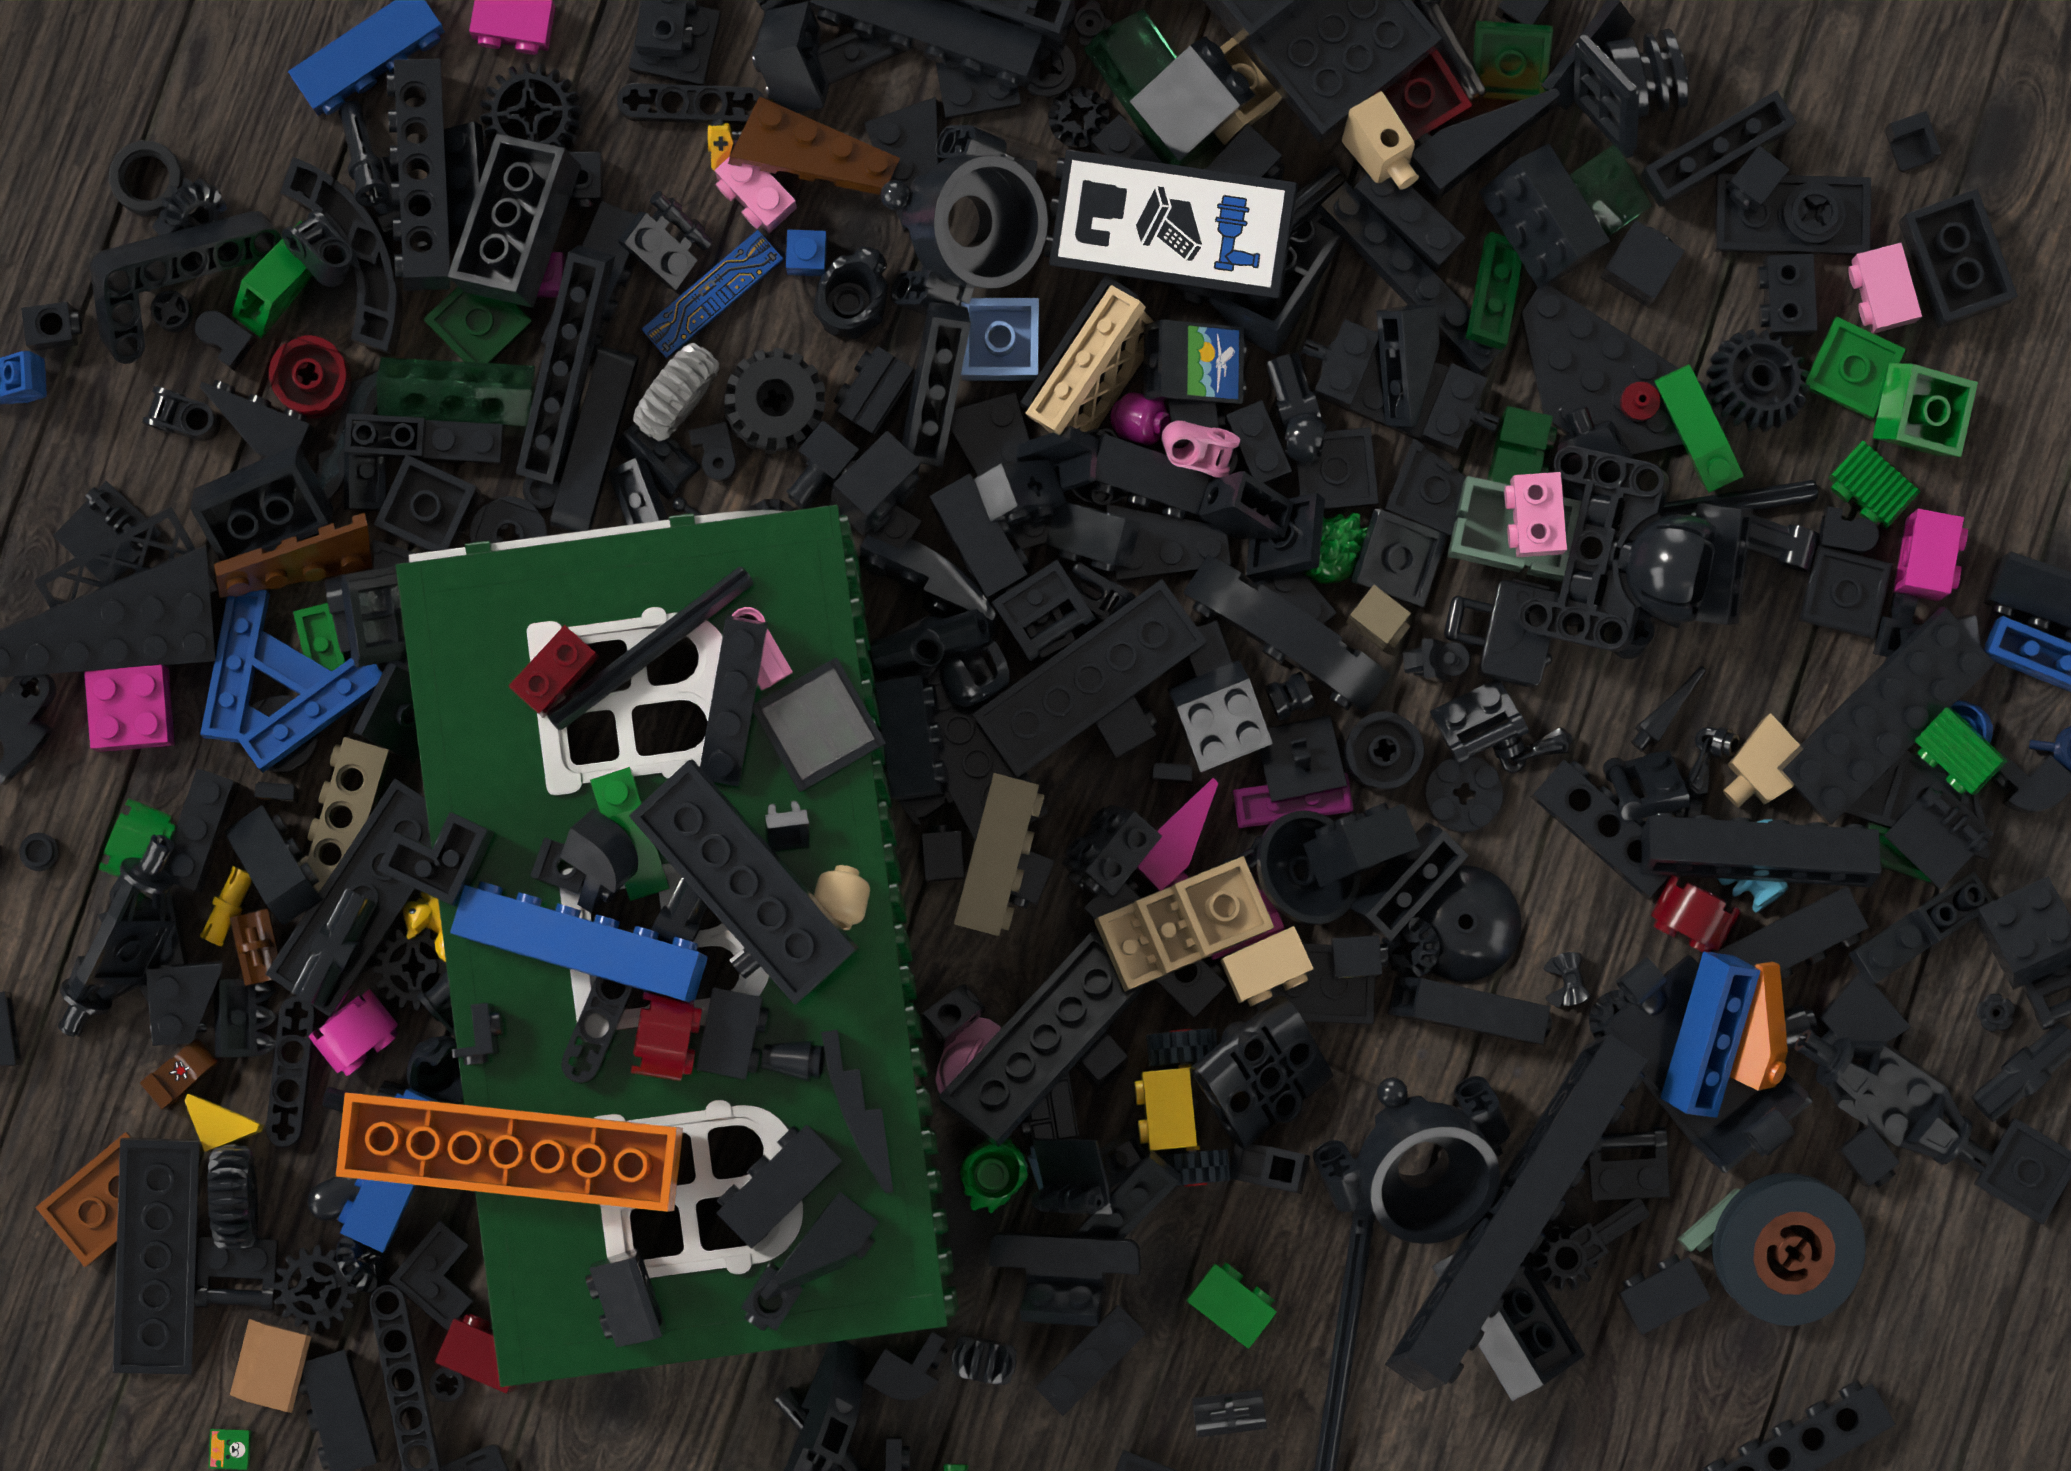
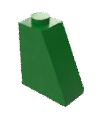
M283 238L242 279L232 312L233 317L261 339L314 276L288 250Z

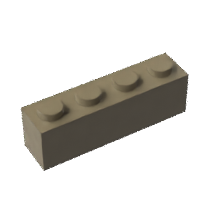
M996 773L993 774L956 913L955 925L996 936L1000 935L1001 929L1009 931L1014 908L1007 906L1011 891L1019 893L1025 871L1017 868L1021 853L1029 855L1035 833L1027 831L1031 816L1039 817L1044 799L1043 794L1037 793L1038 784Z

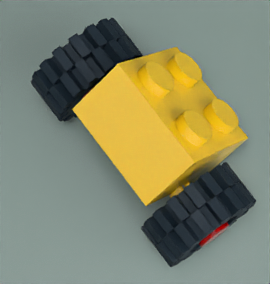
M1183 1029L1146 1035L1149 1066L1180 1065H1178V1069L1142 1072V1080L1134 1082L1136 1105L1144 1104L1145 1120L1138 1121L1140 1144L1148 1143V1151L1186 1148V1151H1189V1153L1160 1156L1182 1175L1177 1185L1187 1187L1207 1185L1209 1182L1230 1181L1228 1149L1196 1152V1150H1200V1146H1197L1190 1078V1067L1192 1064L1188 1063L1198 1062L1217 1046L1216 1029Z

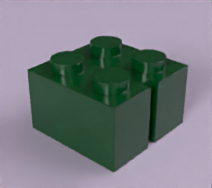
M1507 406L1500 418L1487 480L1511 485L1510 480L1514 475L1548 473L1549 465L1543 464L1544 455L1549 456L1550 450H1553L1557 428L1551 426L1553 416Z

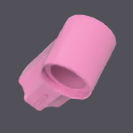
M752 607L740 608L732 614L735 617L765 622L764 616ZM768 628L758 679V686L761 691L793 673Z

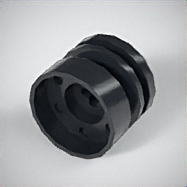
M1670 28L1660 30L1658 33V43L1651 32L1646 33L1643 37V52L1640 53L1631 37L1605 43L1604 54L1640 93L1638 118L1648 115L1649 98L1653 97L1661 113L1668 111L1669 98L1676 110L1686 108L1688 105L1687 67L1682 50L1679 48L1676 37ZM1613 92V95L1621 102L1619 97Z

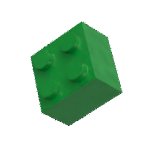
M1889 363L1872 438L1935 456L1961 457L1978 382L1915 364Z

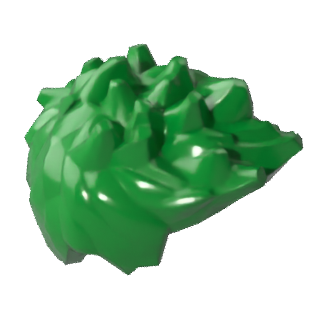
M1352 513L1346 519L1341 514L1332 518L1323 517L1319 567L1302 571L1307 577L1321 584L1340 583L1352 577L1368 527L1361 528L1360 514Z
M986 1138L982 1142H977L974 1146L969 1147L960 1168V1180L964 1184L965 1195L972 1196L969 1205L973 1211L988 1207L989 1213L994 1212L1000 1205H1004L1011 1198L1012 1194L1019 1190L1028 1177L1025 1156L1019 1147L1012 1144L1011 1138L1006 1139L999 1147Z

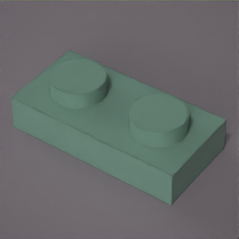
M1735 1188L1677 1239L1686 1251L1692 1252L1697 1248L1699 1252H1702L1713 1243L1714 1231L1718 1220L1727 1204L1740 1189Z

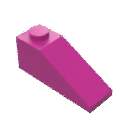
M1214 778L1157 831L1162 835L1161 839L1136 868L1158 892L1188 878L1184 871L1189 867L1218 786V782Z

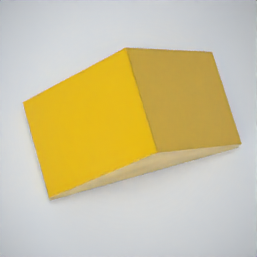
M187 1094L185 1103L204 1152H212L216 1147H224V1145H230L260 1133L264 1127L262 1123L194 1094Z

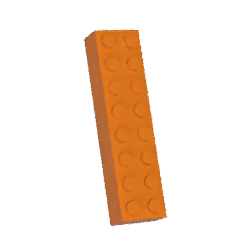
M345 1093L336 1176L669 1212L674 1211L683 1128Z

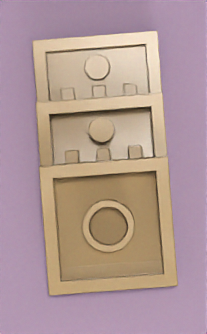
M1244 856L1178 882L1167 889L1139 899L1128 906L1094 920L1125 992L1274 928Z

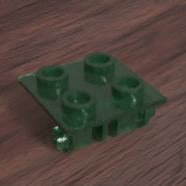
M1614 145L1569 175L1607 237L1652 207L1622 153Z

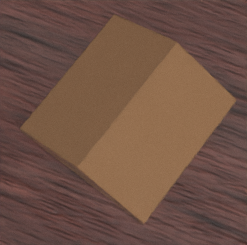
M249 1319L230 1395L246 1402L292 1413L311 1336Z

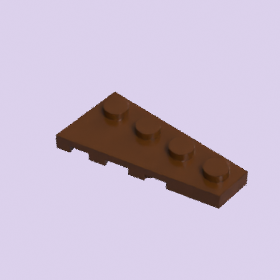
M759 96L730 155L728 164L740 167L742 163L761 167L760 171L774 174L779 170L798 174L799 179L814 181L815 178L833 181L834 185L838 187L880 195L884 184L891 181L900 158Z
M365 513L353 516L352 524L336 529L334 523L318 528L319 535L299 541L296 536L282 540V543L277 546L276 550L267 552L263 548H259L215 563L214 569L219 597H238L248 592L268 588L279 589L289 584L305 581L316 582L325 577L372 569L368 524Z

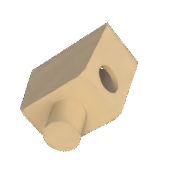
M1381 91L1351 108L1342 138L1346 148L1374 182L1382 183L1391 177L1400 190L1411 186L1419 178V175L1410 164L1415 144L1383 92Z
M1771 713L1761 720L1728 763L1729 768L1738 777L1723 792L1738 808L1753 794L1763 804H1766L1793 787L1777 767L1800 744Z

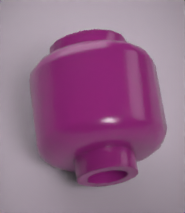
M1130 392L1116 401L1111 411V425L1115 429L1117 436L1121 440L1141 445H1153L1158 442L1162 437L1165 427L1171 423L1170 414L1167 412L1164 401L1147 400L1141 393Z

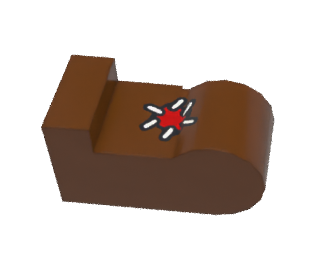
M197 1038L173 1058L166 1061L155 1072L145 1077L140 1084L162 1110H168L213 1070L218 1061L201 1040Z

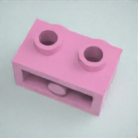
M727 158L715 170L716 177L719 180L715 184L716 187L729 201H732L734 198L737 199L745 208L741 213L754 228L758 229L762 226L770 234L797 209L795 199L769 172L760 171L761 167L742 163L741 167L728 164L729 158Z
M1902 243L1857 254L1851 260L1853 266L1848 267L1849 278L1853 288H1859L1863 301V303H1859L1860 317L1864 326H1870L1871 333L1874 334L1912 324L1922 317Z
M1561 472L1514 475L1510 480L1511 486H1505L1504 488L1506 509H1513L1514 524L1508 525L1507 529L1509 548H1516V557L1564 554L1567 550Z

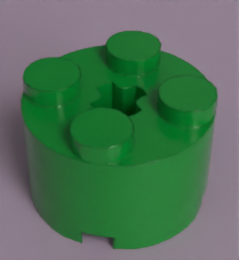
M128 798L125 805L132 807L129 815L120 813L103 853L110 856L109 863L107 865L100 862L99 870L119 878L122 861L131 857L142 858L152 835H162L172 841L176 825L171 824L172 815Z

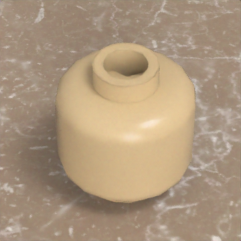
M838 865L834 871H827L819 876L814 897L843 930H849L852 925L860 923L865 916L870 886L866 880L859 876L860 872L857 869Z

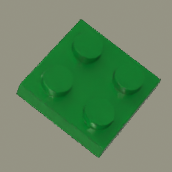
M1836 316L1804 382L1810 385L1809 391L1872 420L1880 406L1889 363H1900L1906 349Z

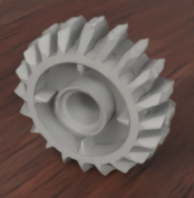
M695 343L684 346L668 362L665 368L661 370L643 398L639 401L633 417L635 424L640 427L642 432L649 437L652 436L657 441L669 438L684 423L685 419L692 413L713 384V380L719 371V362L704 347L701 348Z

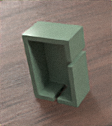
M1467 476L1463 483L1456 515L1464 518H1458L1454 524L1448 557L1514 572H1520L1524 566H1527L1528 575L1561 582L1564 579L1582 501L1563 497L1567 550L1564 554L1516 557V548H1509L1507 531L1508 525L1514 524L1513 509H1506L1504 495L1505 486L1511 485Z

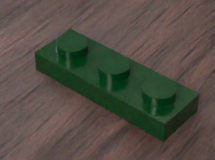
M1490 232L1484 239L1466 339L1502 350L1508 343L1522 261L1506 237L1494 232Z

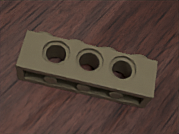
M346 737L343 738L342 745L336 744L330 759V766L335 767L331 782H324L319 796V803L324 804L320 819L314 818L309 829L308 840L313 841L309 856H305V858L300 860L302 865L307 862L320 880L319 883L314 885L318 892H320L338 865L337 863L328 866L323 862L322 853L324 849L332 844L338 845L341 849L342 859L378 804L393 754L388 749ZM351 771H360L364 778L362 786L356 791H348L344 785L345 776ZM340 808H349L353 816L352 822L345 828H337L333 822L334 813Z

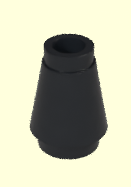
M814 1041L764 1045L762 1069H770V1071L810 1082L811 1078H821L824 1064V1046L815 1045Z

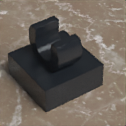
M796 801L791 802V812L776 813L775 804H770L768 815H765L766 843L772 850L776 852L809 847L807 811L800 810L799 804Z

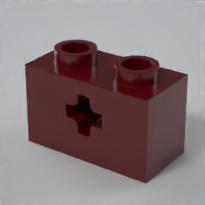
M564 625L508 687L544 718L547 712L559 702L599 656Z

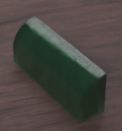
M1144 9L1102 30L1084 48L1093 64L1162 163L1186 166L1220 142L1218 137L1213 134L1198 149L1179 161L1130 103L1140 91L1177 58Z

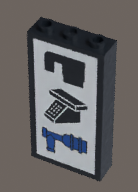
M1066 150L1065 158H1058L1056 180L1061 181L1059 196H1053L1050 208V219H1056L1053 235L1047 234L1044 257L1050 258V266L1281 300L1298 190L1296 182Z

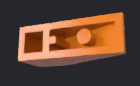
M1775 962L1755 965L1761 971L1729 1076L1756 1090L1776 1087L1786 1071L1784 1061L1788 1053L1781 972L1780 964Z

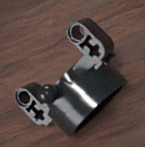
M950 125L942 130L935 149L937 157L944 159V161L934 166L927 174L915 178L910 188L903 181L891 180L884 184L880 193L881 201L888 209L897 211L903 208L902 224L910 230L914 250L923 265L921 271H903L896 277L891 288V300L895 304L927 316L929 301L956 306L959 305L960 301L970 304L974 288H1000L1016 282L1028 273L1038 260L1047 235V208L1036 180L1023 166L1014 161L1015 157L1006 154L1007 147L1004 139L971 125ZM966 196L976 206L980 220L978 232L974 240L967 246H961L950 234L948 217L953 204Z
M1472 1076L1459 1082L1454 1089V1094L1460 1109L1444 1103L1428 1102L1422 1096L1407 1098V1086L1398 1078L1390 1077L1380 1082L1377 1088V1096L1380 1103L1386 1108L1375 1116L1376 1127L1363 1143L1359 1157L1353 1159L1346 1145L1339 1140H1330L1322 1143L1312 1154L1324 1187L1336 1209L1342 1212L1357 1210L1360 1218L1374 1213L1380 1224L1393 1236L1407 1242L1432 1244L1455 1238L1477 1224L1490 1209L1497 1195L1500 1170L1496 1157L1503 1154L1500 1144L1505 1142L1511 1134L1500 1102L1488 1081L1484 1077ZM1423 1142L1436 1143L1442 1146L1439 1160L1426 1172L1417 1175H1404L1399 1172L1400 1159L1412 1146Z

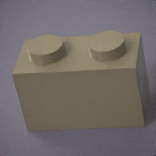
M1373 585L1350 614L1346 623L1383 651L1387 644L1395 648L1411 626L1405 621L1411 613L1377 586Z

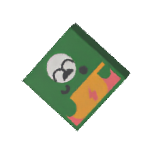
M210 1429L208 1468L248 1470L251 1430Z

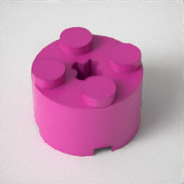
M370 988L362 994L365 999L364 1002L357 996L335 1013L332 1018L330 1017L325 1021V1025L319 1029L322 1035L317 1030H314L308 1036L336 1073L343 1071L346 1076L350 1075L365 1063V1060L368 1058L365 1053L373 1047L379 1052L398 1035L395 1028L399 1024Z

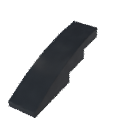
M838 1030L821 1032L829 1075L844 1120L861 1156L885 1193L893 1192L882 1108L865 1111L860 1069L843 1071Z

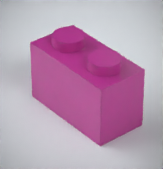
M474 0L469 32L474 40H478L477 44L482 47L499 49L501 44L516 46L515 50L518 52L536 55L538 50L548 51L556 6L553 0Z

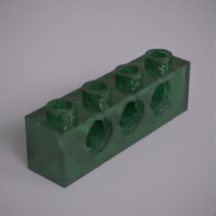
M381 357L376 380L378 415L425 418V420L527 426L536 390L535 366Z

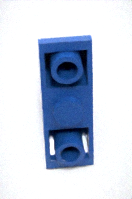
M21 351L0 358V405L28 403L47 397L44 358L31 351Z

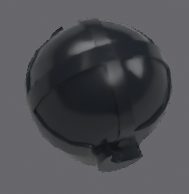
M451 1036L432 1037L418 1043L414 1047L407 1066V1080L413 1090L432 1099H448L450 1103L454 1104L464 1100L458 1058H452L451 1049H457L455 1038Z

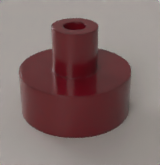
M1647 382L1632 383L1621 396V410L1632 421H1647L1658 411L1660 395L1657 389Z

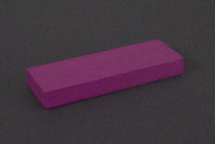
M1344 773L1347 788L1277 803H1271L1267 785L1233 790L1238 829L1269 825L1285 814L1300 810L1313 811L1325 816L1353 812L1348 773Z

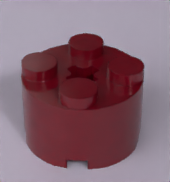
M304 335L283 344L273 355L269 366V379L276 397L286 408L305 415L307 418L331 416L343 405L351 389L352 378L349 364L332 343L321 337ZM313 369H315L314 372L318 375V379L311 381L307 385L302 376L304 373L311 374Z
M1671 875L1650 915L1656 919L1654 927L1674 938L1677 932L1690 937L1689 945L1701 952H1712L1713 949L1720 951L1741 909L1733 906L1731 912L1724 909L1727 904L1725 900L1688 881L1681 887L1676 884L1679 877Z
M644 991L643 999L651 1000L649 1009L641 1008L633 1055L641 1057L640 1066H631V1074L681 1082L683 1074L691 1075L695 1050L689 1049L688 1043L690 1032L698 1034L702 1009L694 1007L695 999L688 1003L659 993Z

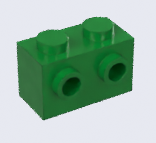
M1226 1262L1221 1268L1213 1264L1186 1301L1249 1349L1277 1313V1311L1270 1307L1275 1300L1257 1286L1252 1292L1239 1283L1244 1276Z

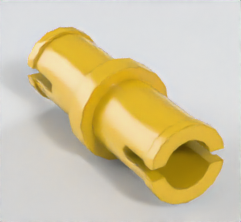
M232 866V871L220 896L214 897L212 904L215 906L203 931L200 933L201 938L221 947L231 927L230 917L241 915L243 909L240 906L252 883L248 872Z

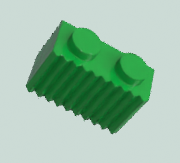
M1861 441L1828 477L1833 483L1830 488L1836 496L1846 503L1850 500L1855 502L1862 509L1859 513L1862 518H1867L1876 524L1877 527L1880 525L1884 529H1887L1920 493L1918 488L1910 483L1907 478L1903 477L1890 463L1885 461L1872 447L1868 446L1865 441Z
M1946 707L1915 740L1922 747L1917 752L1921 758L1933 768L1940 764L1950 774L1946 781L1962 795L1966 791L1971 795H1976L2008 761L1951 707Z

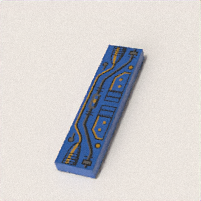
M757 230L642 328L643 333L668 360L779 265L783 258L760 231Z

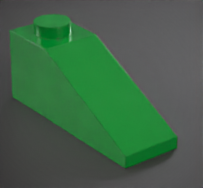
M1690 364L1655 380L1654 382L1696 474L1708 493L1743 477L1732 449Z
M627 767L590 779L600 813L614 821L627 833L637 851L638 871L624 884L630 901L670 889L658 850L629 817L643 803L633 770Z

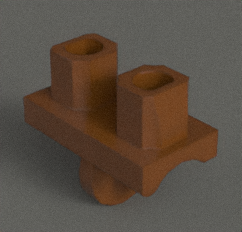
M269 909L230 917L245 986L273 980L265 975L279 954Z

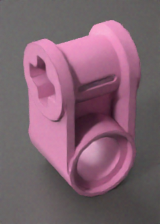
M1178 420L1168 424L1162 432L1163 445L1172 464L1178 467L1201 471L1219 478L1229 475V460L1233 449L1237 448L1240 443V438L1234 433L1220 428H1209ZM1178 440H1190L1189 444L1184 448L1173 447L1174 443Z

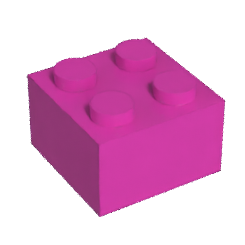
M1917 509L1906 518L1893 593H1905L1922 599L1940 601L1949 595L1952 589L1958 588L1961 566H1956L1958 552L1964 551L1968 536V528H1962L1964 517Z
M152 665L84 671L90 749L96 752L175 745L170 677L167 667Z

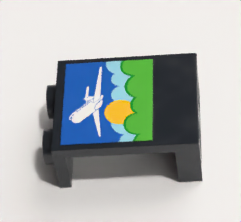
M1159 320L1145 324L1143 397L1147 400L1155 401L1182 399L1218 403V408L1243 404V396L1246 392V380L1243 377V369L1247 351L1244 327L1173 320Z

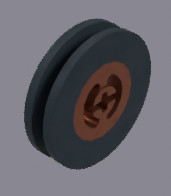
M1777 1173L1762 1177L1748 1184L1730 1200L1716 1225L1712 1252L1717 1276L1726 1292L1752 1315L1766 1322L1794 1326L1811 1323L1825 1317L1848 1298L1862 1273L1866 1246L1864 1231L1859 1217L1844 1197L1825 1183L1811 1176L1798 1173ZM1790 1225L1805 1226L1811 1237V1246L1794 1231L1785 1227ZM1788 1245H1791L1793 1249L1788 1254L1785 1249ZM1767 1252L1772 1258L1790 1270V1272L1775 1273L1771 1271L1766 1258Z

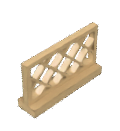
M1112 285L1109 287L1025 413L1030 419L1042 425L1049 433L1054 432L1058 435H1061L1064 429L1069 426L1074 428L1080 427V430L1083 432L1098 429L1144 360V335L1138 343L1139 334L1144 332L1145 324L1154 321L1144 311L1146 307L1141 301ZM1127 340L1125 350L1121 351L1122 342ZM1123 363L1121 370L1117 374L1118 365ZM1105 372L1104 382L1099 384L1100 376ZM1101 396L1100 401L1096 405L1097 397ZM1084 404L1083 413L1078 415L1079 407Z

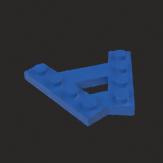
M266 590L248 592L238 597L227 596L216 651V661L214 662L200 733L203 738L241 743L262 773L372 695L382 675V671L376 664L355 667L352 657L335 670L330 671L264 632L263 629L270 594ZM255 670L261 671L298 693L299 696L270 717L249 706Z

